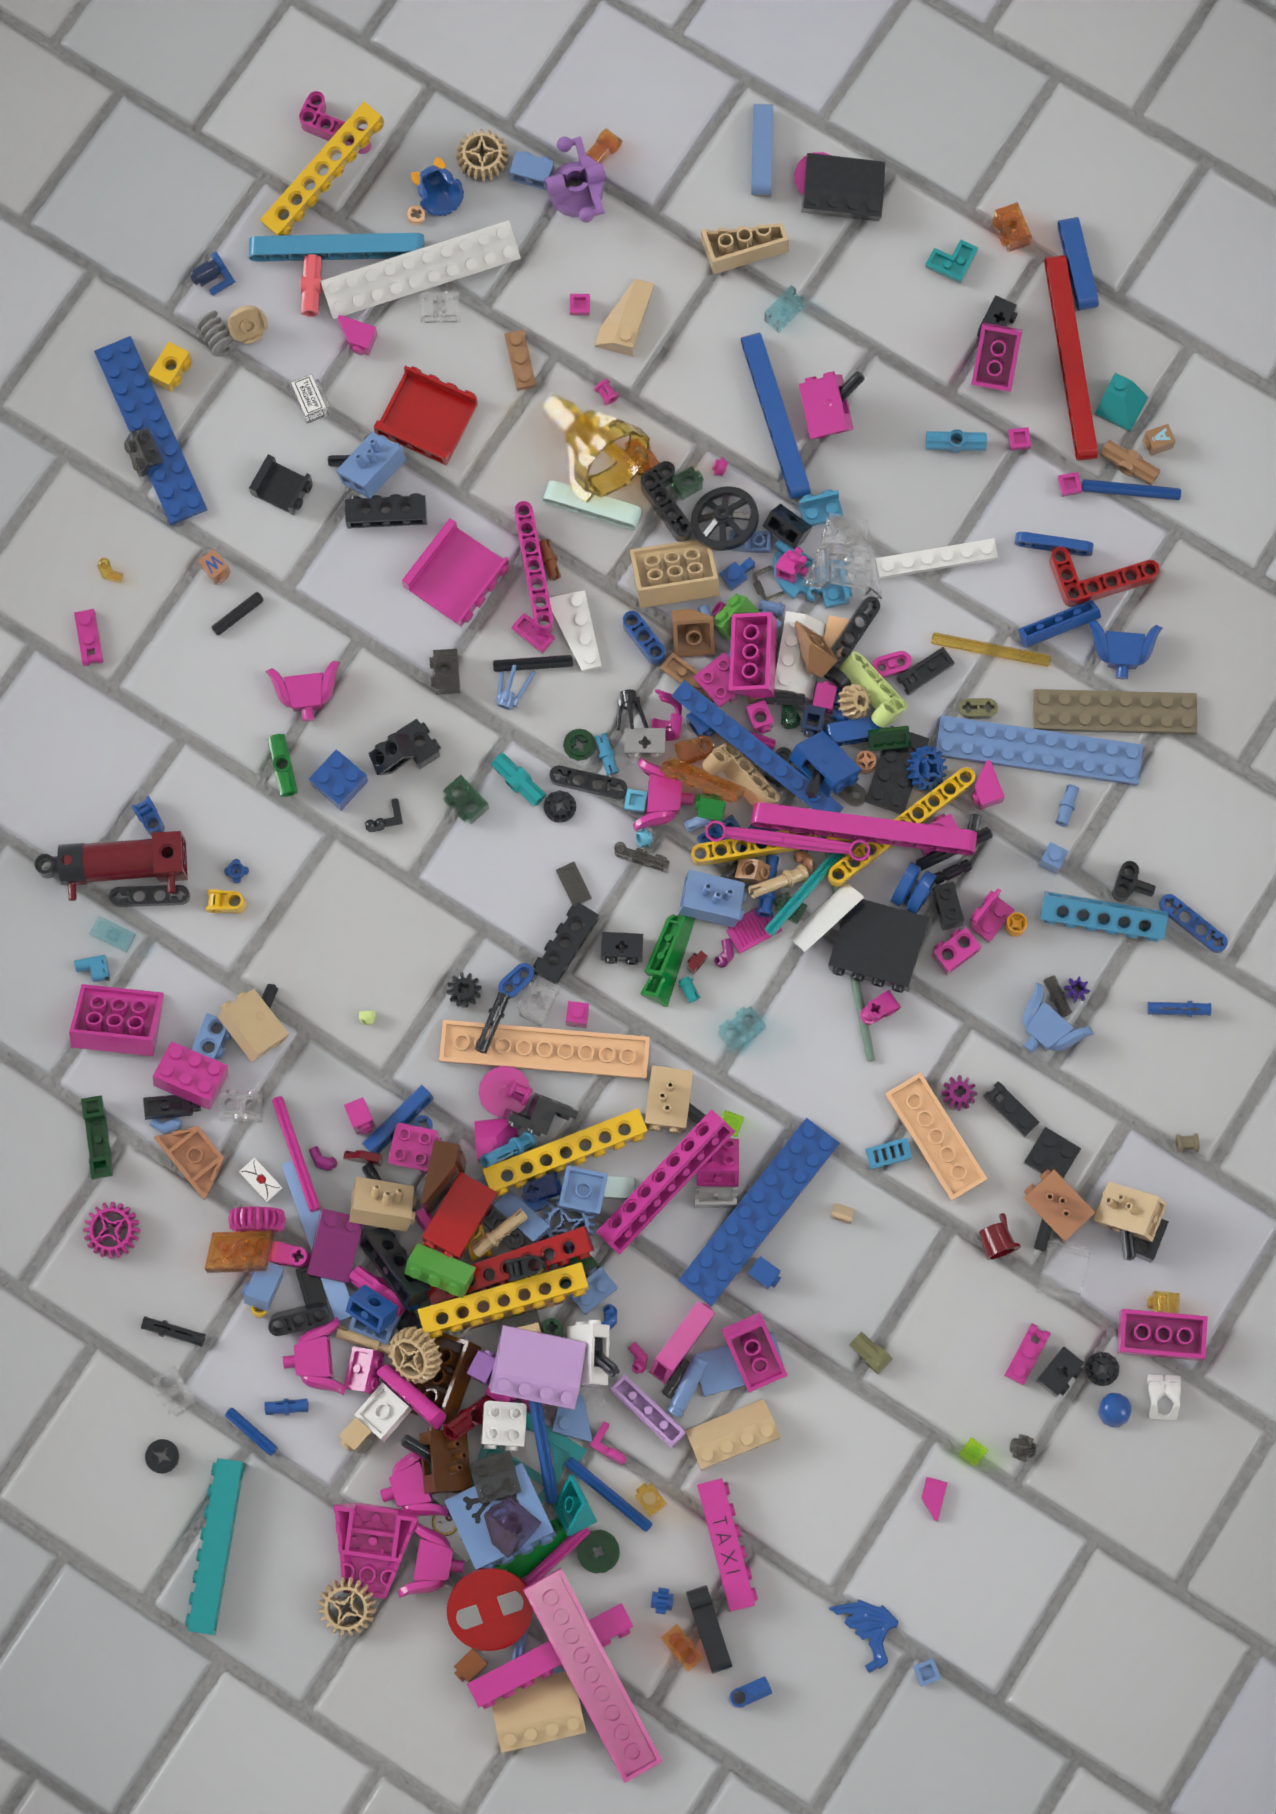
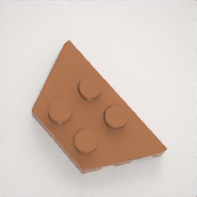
M195 1126L186 1130L173 1131L169 1134L153 1137L205 1200L225 1160L199 1126Z

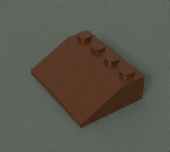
M434 1140L421 1198V1204L426 1213L429 1212L431 1214L450 1190L460 1172L465 1173L467 1161L459 1144Z
M442 1333V1336L434 1340V1343L439 1346L438 1351L442 1353L440 1359L443 1361L440 1365L441 1369L435 1377L425 1383L414 1384L413 1381L410 1382L446 1414V1420L443 1423L445 1425L456 1417L471 1379L467 1371L478 1350L481 1351L482 1347L468 1340ZM413 1409L411 1410L410 1414L421 1417Z

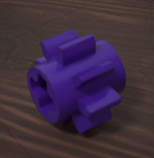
M1080 976L1075 981L1070 978L1068 980L1070 986H1064V990L1068 991L1066 998L1071 997L1073 1003L1077 999L1085 1001L1083 994L1090 993V990L1086 989L1088 981H1080ZM1075 986H1078V987H1079V988H1078V989L1080 990L1079 994H1076V993H1075V989H1074Z

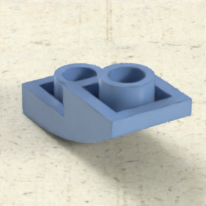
M730 530L729 540L738 536L734 530ZM769 531L754 532L747 542L731 550L750 553H771L773 534Z

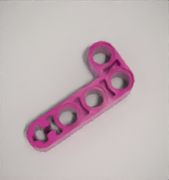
M313 91L308 95L299 113L301 128L305 132L329 141L345 122L325 114L327 107L324 95L319 91ZM315 102H321L319 105H313ZM307 118H312V119H313V120L310 121V122H305V120H306ZM326 125L331 126L328 129H323V127ZM348 139L345 145H352L354 139ZM371 140L365 148H361L358 151L359 154H366L371 150Z

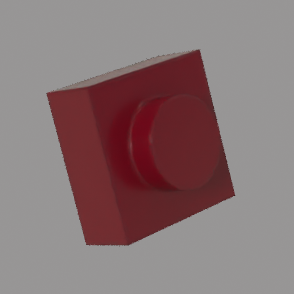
M702 950L698 954L694 953L687 961L689 963L687 970L694 975L706 962L707 955Z

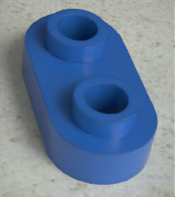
M527 963L517 965L499 982V992L509 995L510 999L517 996L533 981L535 976L533 967ZM522 972H527L528 976L526 978H522L520 974ZM506 986H512L513 990L511 992H507L505 990Z

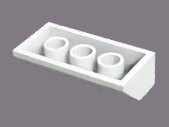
M786 611L775 675L774 695H777V693H794V695L796 693L805 694L806 701L813 702L817 675H811L804 668L805 663L800 655L794 623L799 621L822 637L824 635L825 623L807 614Z

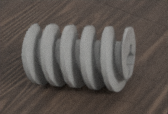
M211 311L199 319L197 328L201 330V335L204 336L213 355L224 356L236 348V343H231L233 341L231 336L227 337L229 331L224 330L225 324H220L222 319L221 317H216L218 312Z

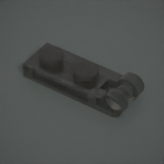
M623 842L615 844L614 854L617 858L668 873L670 861L667 860V857L659 854L652 856L647 854L646 850L636 848V850L627 848Z

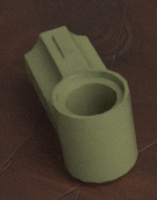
M862 1331L849 1344L878 1375L893 1359L882 1347L874 1344Z

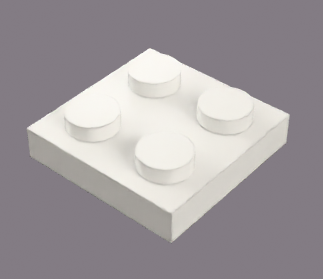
M381 1383L354 1415L385 1442L411 1412L412 1408L384 1383Z

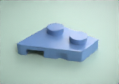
M578 1394L575 1410L558 1406L551 1432L592 1442L583 1395Z

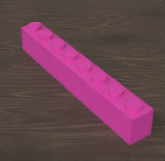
M622 1603L589 1620L602 1647L611 1644L610 1639L617 1635L621 1639L630 1634L629 1629L634 1627ZM550 1641L467 1683V1686L477 1707L483 1706L485 1710L496 1704L495 1699L501 1696L503 1699H506L515 1694L514 1689L520 1686L525 1689L535 1684L533 1679L539 1676L544 1679L554 1674L552 1669L561 1666L563 1669V1666Z

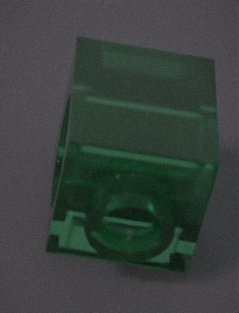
M693 466L672 477V486L683 501L703 489L702 481L704 479L699 470L695 471ZM690 479L694 483L692 485H686L684 484V481Z

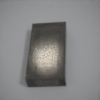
M575 862L556 869V873L573 906H576L578 902L582 904L592 899Z

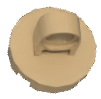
M251 305L242 306L234 310L227 322L228 331L235 341H242L243 344H250L260 340L263 337V332L268 327L267 318L263 311Z

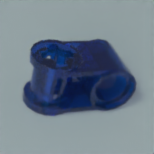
M550 1173L539 1179L527 1182L522 1192L524 1200L529 1203H535L561 1195L562 1184L558 1173ZM529 1188L537 1190L535 1196L532 1197L531 1194H527Z

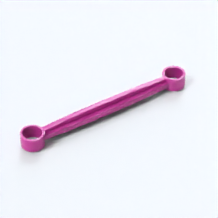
M717 820L709 822L705 829L707 838L714 842L720 841L723 838L785 848L850 854L857 861L865 860L870 854V846L863 839H857L849 843L793 833L728 827L723 822ZM713 823H717L723 828V834L719 838H712L708 833L709 827ZM862 842L867 846V853L864 857L859 858L853 854L852 848L856 843Z

